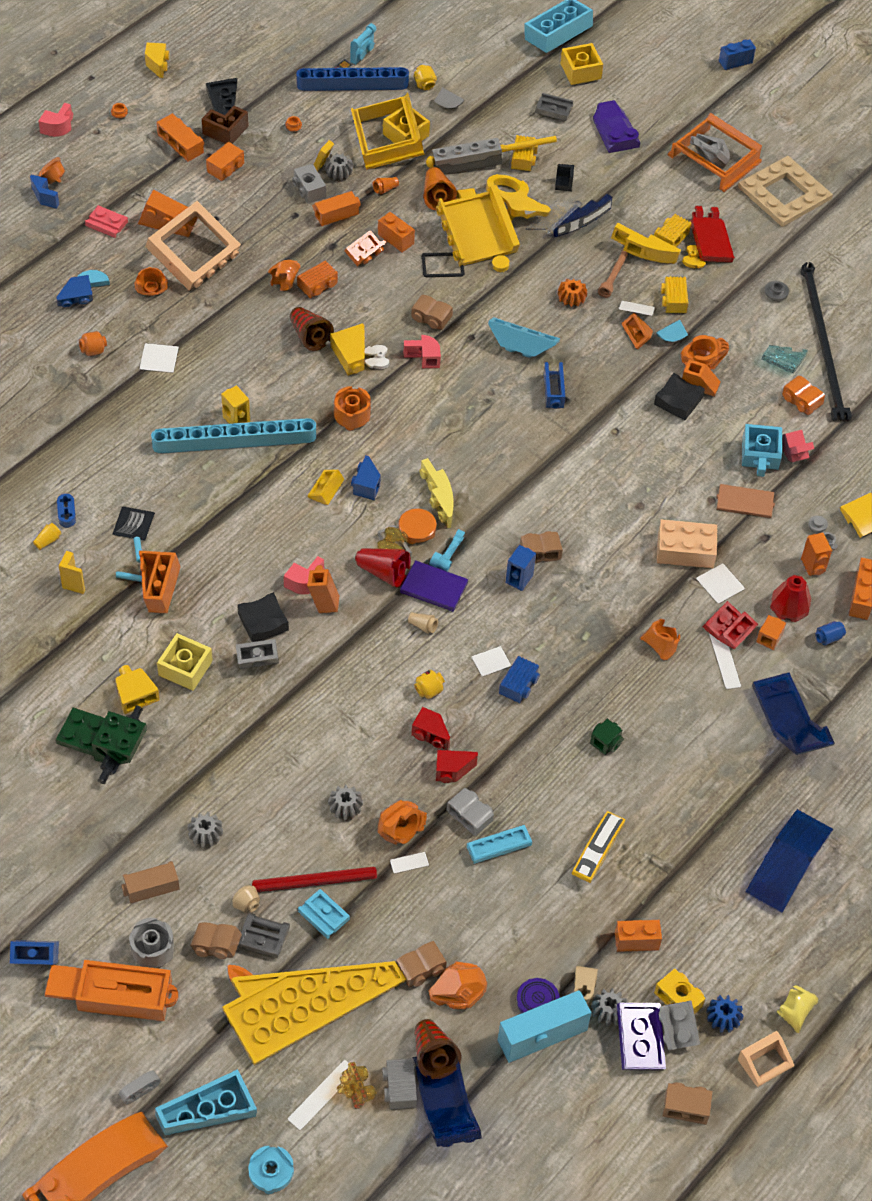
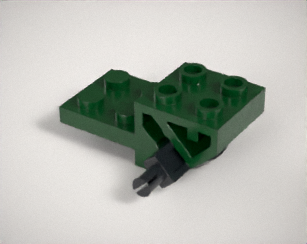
M136 705L132 714L127 716L108 711L104 718L73 707L56 738V744L94 756L95 761L102 763L100 769L103 771L98 782L106 784L109 775L115 774L119 765L131 762L147 731L146 723L139 720L143 708Z

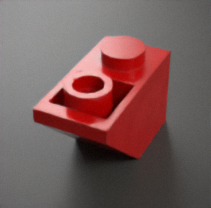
M422 707L412 724L411 735L419 741L433 744L438 749L449 750L450 735L441 714Z

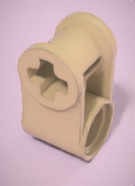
M576 966L574 992L580 990L582 995L586 996L584 999L590 1008L593 1002L594 988H596L598 969Z

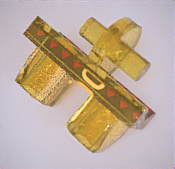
M355 1062L348 1063V1068L342 1072V1076L339 1078L341 1084L336 1089L338 1094H345L347 1099L351 1098L355 1109L362 1108L365 1102L372 1100L376 1095L374 1086H364L363 1081H366L368 1078L366 1066H356Z

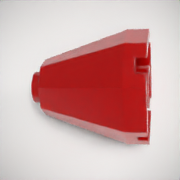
M793 575L787 578L773 591L770 608L779 619L785 620L788 618L791 619V622H797L808 616L811 595L807 582L802 576Z

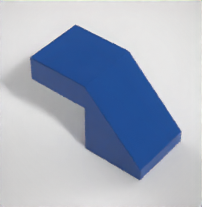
M31 174V187L40 204L57 209L59 206L58 192L49 190L47 178Z

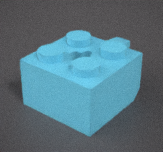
M745 424L742 437V466L757 468V476L761 477L765 476L766 469L779 470L782 457V427Z

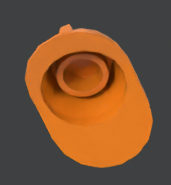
M60 157L52 159L39 172L40 177L47 178L48 184L56 181L60 183L62 181L61 177L65 173V169L60 162Z

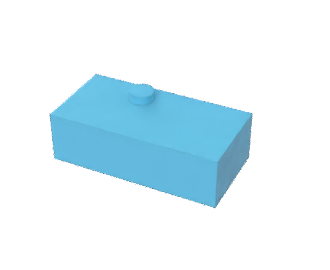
M564 0L524 23L525 40L548 53L592 27L593 10L577 0Z
M578 990L500 1022L497 1041L508 1063L587 1031L591 1011L582 993Z

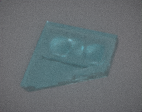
M769 345L763 353L761 360L794 374L807 356L808 350L802 349V352H794L791 347Z

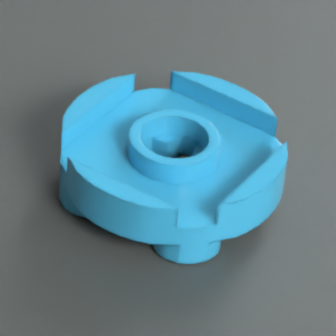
M264 1146L255 1151L250 1158L248 1166L249 1178L257 1189L264 1191L266 1194H272L284 1189L291 1182L294 1175L293 1159L285 1149L278 1146L277 1148ZM276 1165L275 1173H267L266 1166Z

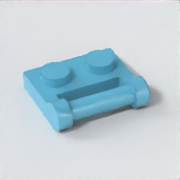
M370 23L366 30L351 42V63L356 65L374 48V32L377 30L374 24Z

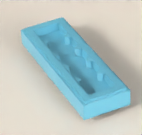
M525 825L469 842L466 847L473 863L476 864L532 846V840Z

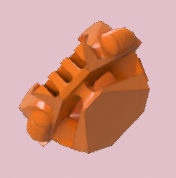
M699 335L683 348L681 360L685 367L688 360L691 359L706 364L710 370H714L728 354L729 344L723 338L716 339L712 336Z
M400 800L380 813L378 833L386 841L395 845L398 843L406 844L414 837L416 831L424 830L427 813L419 810L418 806L411 801Z
M455 961L456 963L445 968L440 978L428 990L430 999L439 1006L447 1004L452 1009L471 1008L486 992L487 980L485 974L477 965Z

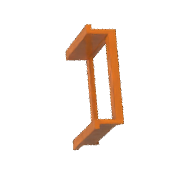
M710 113L703 122L672 144V149L668 156L674 158L679 153H684L721 178L719 189L725 192L762 162V159H760L762 145ZM712 125L751 151L725 172L688 148L691 145V136L705 134Z

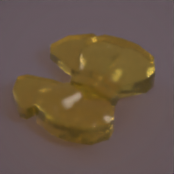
M388 527L384 531L385 539L378 541L377 547L381 549H402L395 541L407 542L408 536L404 531L401 532L397 528Z

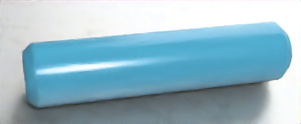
M135 537L136 561L140 563L139 551H142L140 537Z
M116 572V578L142 582V575Z

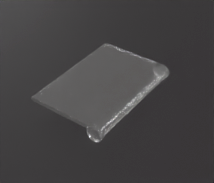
M555 201L550 206L551 211L548 217L539 216L525 229L546 230L548 234H552L553 230L574 210L582 206V202Z

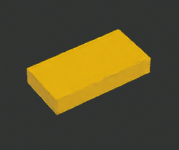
M330 140L320 149L313 164L317 172L325 164L326 158L329 157L334 143Z

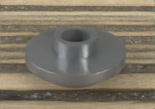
M771 281L765 286V294L772 300L780 301L788 297L789 288L783 282Z

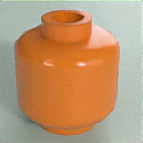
M98 331L85 333L79 339L80 350L87 356L102 354L104 347L107 346L105 336H102Z

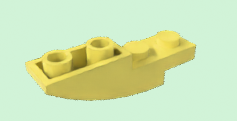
M428 458L421 460L419 472L422 479H425L428 483V488L431 492V498L429 499L431 507L437 510L440 521L444 522L447 528H450L453 519V492L448 477L443 469L436 471Z

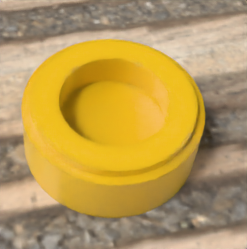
M499 255L493 258L492 267L495 271L505 272L509 269L510 261L506 256Z

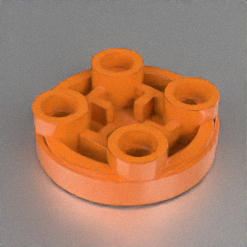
M424 509L408 510L399 519V532L409 544L425 542L435 537L436 519L429 511Z

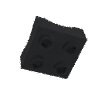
M673 373L666 385L655 395L654 405L686 420L702 400L705 388L692 385L683 380L679 375Z
M274 592L267 594L259 600L237 605L238 615L251 642H258L289 631V622L283 614Z

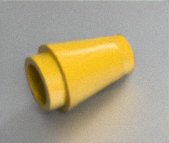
M46 524L33 541V544L41 550L58 540L62 533L55 524Z

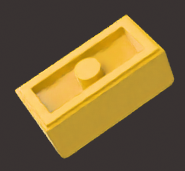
M339 469L324 470L309 492L308 498L328 505L344 481V477Z

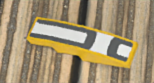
M609 811L605 813L576 863L572 875L591 883L604 863L609 850L615 843L616 837L624 826L626 819Z

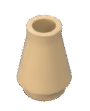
M411 612L408 617V623L427 634L434 633L438 627V619L434 615Z

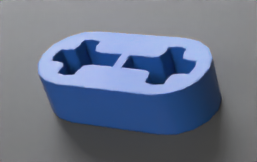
M61 494L57 498L58 520L62 527L69 528L76 523L74 498L70 494ZM64 502H68V507H64ZM65 514H69L68 520H65Z

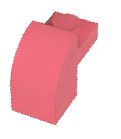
M64 103L58 113L45 110L38 121L40 133L58 137L70 132L73 119L71 104Z
M421 335V340H404V358H422V368H440V345L433 337Z
M802 430L782 435V450L790 462L809 458L808 451L814 449L813 442H805Z
M317 556L308 569L293 563L284 575V587L297 594H310L307 587L309 570H315L317 565H322L323 569H325L324 559Z

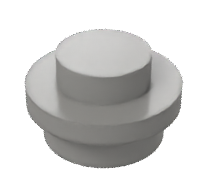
M813 516L809 520V527L812 532L818 534L827 529L828 522L824 517Z

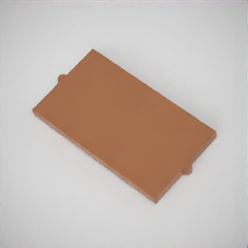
M720 484L719 494L716 496V499H718L717 510L771 518L772 510L775 506V503H773L774 492Z

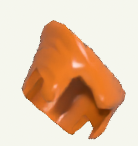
M283 260L272 266L268 270V273L272 275L271 286L280 285V291L291 289L300 269V264L294 260Z
M148 267L138 273L134 283L135 290L142 295L155 296L167 290L168 280L158 268Z
M661 618L654 621L640 639L654 648L662 660H668L676 652L681 635L679 634L677 637L676 628L663 626L665 620Z

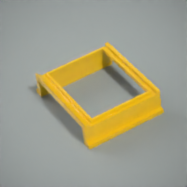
M408 92L403 97L357 109L351 108L366 170L425 155ZM401 107H404L412 139L368 150L361 122L392 114Z

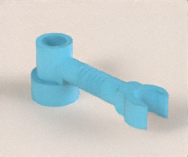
M458 529L445 554L442 555L435 552L429 565L448 572L452 565L450 558L458 545L463 541L465 532Z

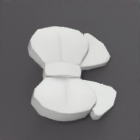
M375 345L365 348V355L374 356V358L365 360V364L375 369L388 368L389 360L385 358L387 347Z

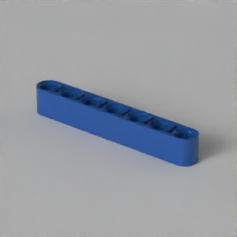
M403 67L302 68L296 73L297 88L302 91L403 90L409 86V70Z

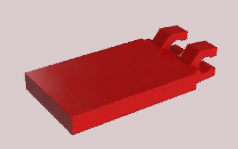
M695 206L696 212H692L691 229L700 261L732 263L735 257L724 220L719 218L720 212L718 207H711L712 213H708V217H703L704 211L702 206Z

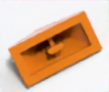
M635 312L621 323L636 349L642 347L652 336L653 330Z

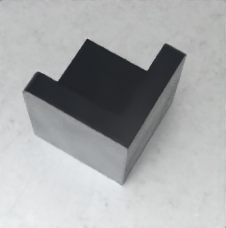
M557 165L555 190L572 192L574 165Z

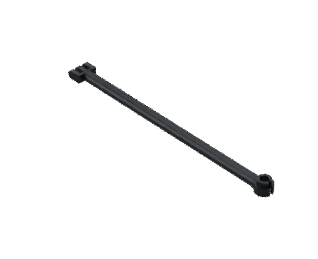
M806 262L802 265L800 273L806 280L835 406L831 410L832 421H837V415L840 421H844V415H846L847 420H851L850 407L844 408L813 276L815 267L813 263Z

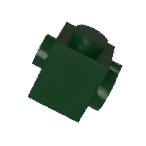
M607 718L603 723H598L593 729L590 744L604 755L609 751L615 752L624 740L622 737L623 730L617 723Z

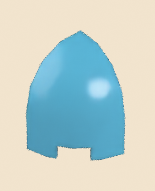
M680 320L656 332L658 337L669 342H675L688 336Z

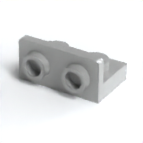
M692 1000L660 1006L659 1019L664 1027L663 1039L668 1050L700 1045Z

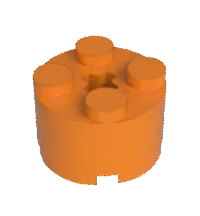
M348 386L336 393L334 417L337 423L345 427V429L352 431L370 421L371 401L370 395L366 390L359 387L358 389H353L352 386Z

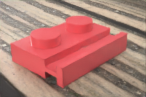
M99 205L90 214L89 219L85 220V226L114 238L128 223V217Z

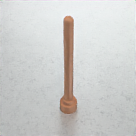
M621 252L607 281L602 283L598 289L600 296L605 298L611 296L613 283L629 254L628 252Z

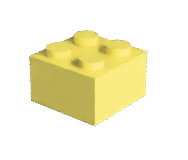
M176 633L157 662L158 676L194 691L213 662L212 648Z

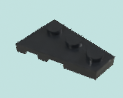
M237 78L206 83V90L214 111L225 115L235 106Z

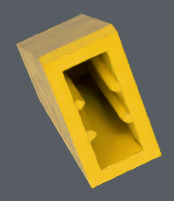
M364 324L331 333L330 346L347 375L363 371L365 364Z

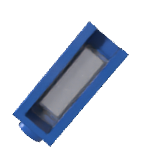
M545 362L543 375L546 408H564L563 362H559L558 371H549V364Z

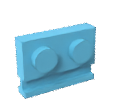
M321 889L306 900L304 905L298 907V912L327 939L350 920V916Z

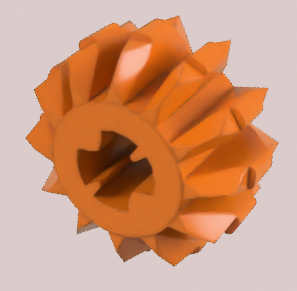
M574 278L561 282L557 292L559 302H563L564 306L569 304L571 307L573 305L579 307L580 303L584 304L588 293L586 284L581 283V280L575 281Z

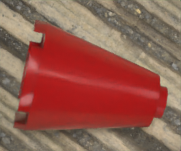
M362 548L356 553L355 561L357 566L391 586L400 587L407 577L405 575L406 569H410L411 557L410 553L404 549Z

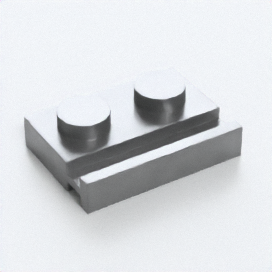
M542 93L535 108V113L567 121L574 101Z

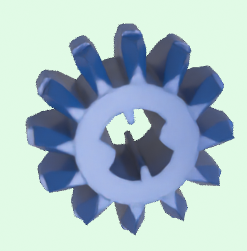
M719 995L717 1000L712 999L710 1001V1006L707 1007L706 1013L708 1014L707 1022H713L712 1029L718 1026L721 1033L724 1031V1028L730 1033L733 1027L737 1029L740 1026L744 1015L741 1013L743 1010L742 1006L737 1005V999L731 1001L729 995L725 999Z

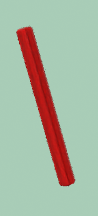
M373 866L253 880L252 886L256 888L257 892L370 880L377 878V869Z

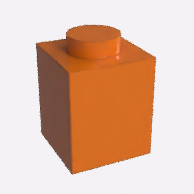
M768 615L759 631L756 642L774 650L784 633L786 622Z

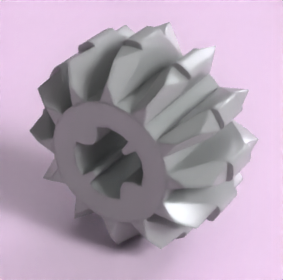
M337 152L335 155L330 154L329 158H326L325 172L329 178L333 177L334 180L348 179V176L352 175L353 162L348 155L344 156V153L341 155L337 154Z
M347 784L343 789L337 786L336 791H331L330 798L328 799L330 812L335 813L337 818L343 816L345 821L347 816L354 819L355 813L360 814L361 807L363 806L362 794L360 791L356 792L355 786L350 789Z
M199 812L198 818L192 817L191 823L188 824V836L190 839H193L195 845L201 843L202 848H204L205 844H209L212 847L213 841L219 843L220 836L223 835L222 821L218 820L216 814L210 817L209 812L205 816H202Z
M612 988L608 993L603 989L601 994L595 995V1001L592 1002L591 1007L594 1009L592 1012L593 1016H598V1023L604 1020L606 1021V1026H609L610 1022L615 1026L618 1025L617 1004L627 1003V998H621V992L615 994Z

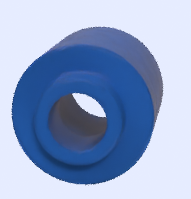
M833 621L818 627L815 637L819 643L825 646L842 639L846 635V630L842 622Z

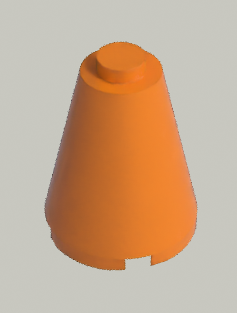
M436 167L427 170L423 193L426 206L436 210L440 198H442L443 202L456 200L457 190L446 175Z

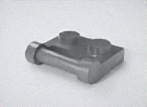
M249 912L241 931L242 936L238 947L278 959L285 938L288 935L290 923H278L257 917L255 913ZM253 924H254V925H257V926H261V927H264V928H268V929H271V930H275V931H278L279 934H275V933H272V932H268V931H265V930H261V929H258V928H254V927H252V926H253Z

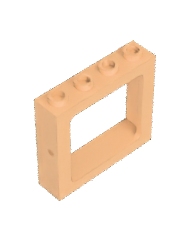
M198 201L194 202L150 236L145 245L189 291L194 287L198 288L206 277L208 279L212 277L216 269H222L230 258L233 260L239 254L238 250L241 246ZM197 216L227 247L200 269L193 272L163 241Z

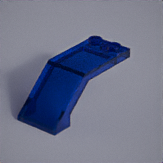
M790 672L752 683L753 690L774 737L793 753L800 755L835 744L828 727L824 726L821 728L810 719Z
M796 809L775 838L745 893L783 914L810 864L826 844L833 828Z
M417 1056L412 1057L425 1118L436 1146L450 1147L455 1143H471L476 1139H482L481 1129L468 1102L459 1062L456 1065L457 1069L449 1076L441 1079H431V1076L426 1075L427 1077H425L420 1072Z

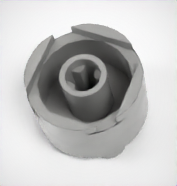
M146 918L136 923L129 936L133 959L141 967L158 968L171 961L174 953L171 927L166 922L157 920V918Z

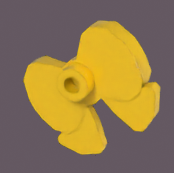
M696 245L687 246L686 251L688 255L683 257V264L690 268H703L706 262L700 261L698 258L699 254Z

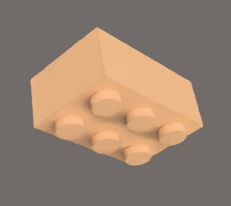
M660 520L657 563L714 568L717 556L716 524Z

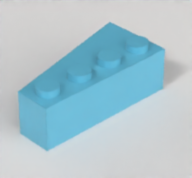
M238 1069L155 1108V1116L164 1135L256 1117L257 1108Z

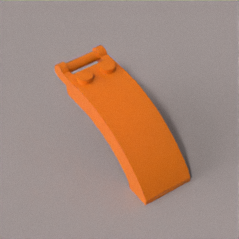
M143 1112L135 1113L111 1125L80 1145L55 1165L35 1185L28 1188L22 1196L25 1201H40L37 1195L42 1192L48 1201H91L127 1173L147 1162L153 1161L168 1146Z

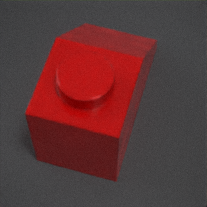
M437 750L436 781L442 783L457 782L477 766L478 752Z

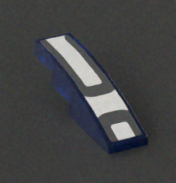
M606 194L598 202L591 199L582 208L575 205L555 223L553 236L559 237L571 233L597 220L611 209L613 197Z

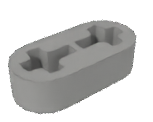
M149 1071L123 1087L118 1095L125 1104H130L155 1089L161 1080L155 1071Z

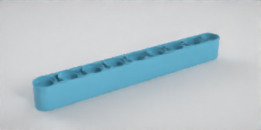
M305 418L162 428L152 432V448L157 453L310 443L316 439V422L313 419Z

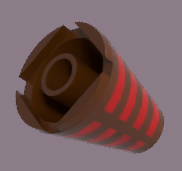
M296 307L291 311L290 321L305 348L310 351H318L326 346L325 343L327 341L330 342V334L334 333V327L329 320L302 307Z
M421 1020L414 1029L419 1070L425 1077H427L426 1075L431 1076V1079L447 1077L457 1069V1063H461L462 1055L460 1049L433 1020Z

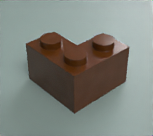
M233 106L225 115L210 109L201 119L202 134L224 144L228 142L233 144L249 127L248 111Z

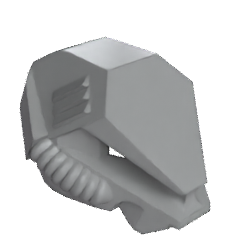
M702 134L691 136L690 144L695 146L700 156L720 169H723L728 164L730 153L724 139Z

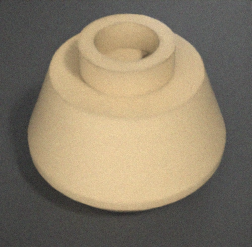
M246 885L236 892L232 899V904L234 908L244 913H252L259 907L260 897L254 886Z

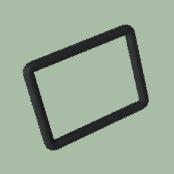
M453 252L423 253L421 256L424 277H462L465 275L464 265L460 266L461 273H426L425 256H453Z

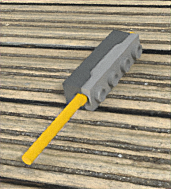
M556 136L508 145H500L499 139L494 138L432 149L433 156H429L426 159V165L429 168H439L444 174L502 164V152L555 143L557 138Z

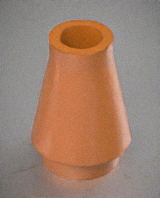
M397 177L377 178L373 181V189L377 194H384L399 186Z

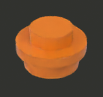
M116 103L111 109V114L115 118H123L128 114V109L123 103Z
M291 116L287 119L285 126L289 131L295 132L302 128V122L298 117Z

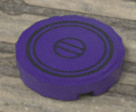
M533 978L522 983L518 989L516 1000L518 1009L521 1013L559 999L560 996L558 989L553 983L546 979Z

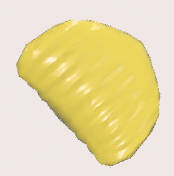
M795 985L793 987L797 990L791 989L789 991L786 1001L780 1006L777 1013L794 1028L796 1033H799L809 1012L818 1003V998L815 994Z

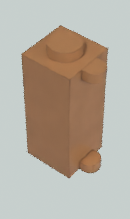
M172 861L128 875L124 874L125 884L121 885L124 897H129L130 904L180 890L178 876Z

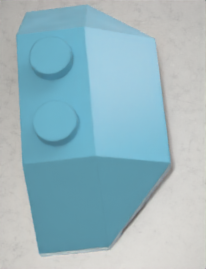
M495 317L488 322L500 346L505 347V350L509 352H520L525 357H535L560 342L558 337Z

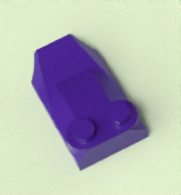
M612 100L598 103L593 116V122L608 153L640 148L639 132L632 127L628 117L617 102Z

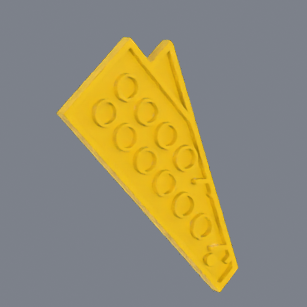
M395 961L234 977L231 979V982L240 997L222 1006V1010L255 1066L406 981V978Z

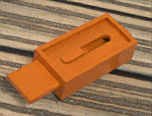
M84 960L82 968L51 965L45 991V997L75 1000L78 1011L165 1021L167 1007L174 1006L179 998L177 988L172 985L171 970Z

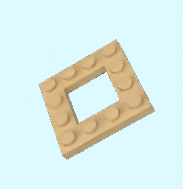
M789 156L782 158L738 183V188L781 227L832 200L833 197L830 191ZM784 177H787L805 193L786 205L782 204L766 189V187Z

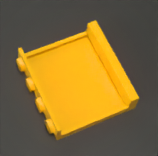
M497 185L491 186L488 192L448 202H443L442 198L439 199L436 212L442 219V228L448 235V244L452 246L453 257L458 262L459 267L518 251L520 243Z

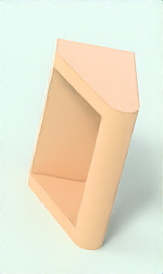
M777 1031L743 1049L738 1057V1061L757 1087L794 1067L786 1045ZM775 1049L784 1062L759 1076L752 1061Z

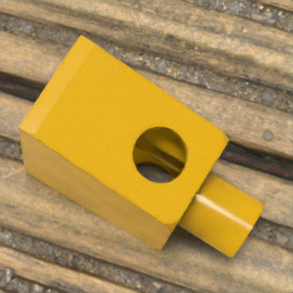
M124 665L119 669L120 676L116 677L115 681L124 715L134 711L136 705L142 708L160 701L158 688L143 669L138 668L132 671L129 665Z

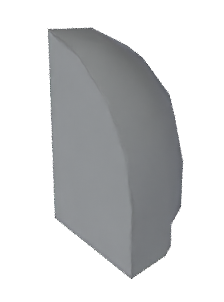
M442 87L434 102L451 109L457 108L465 100Z

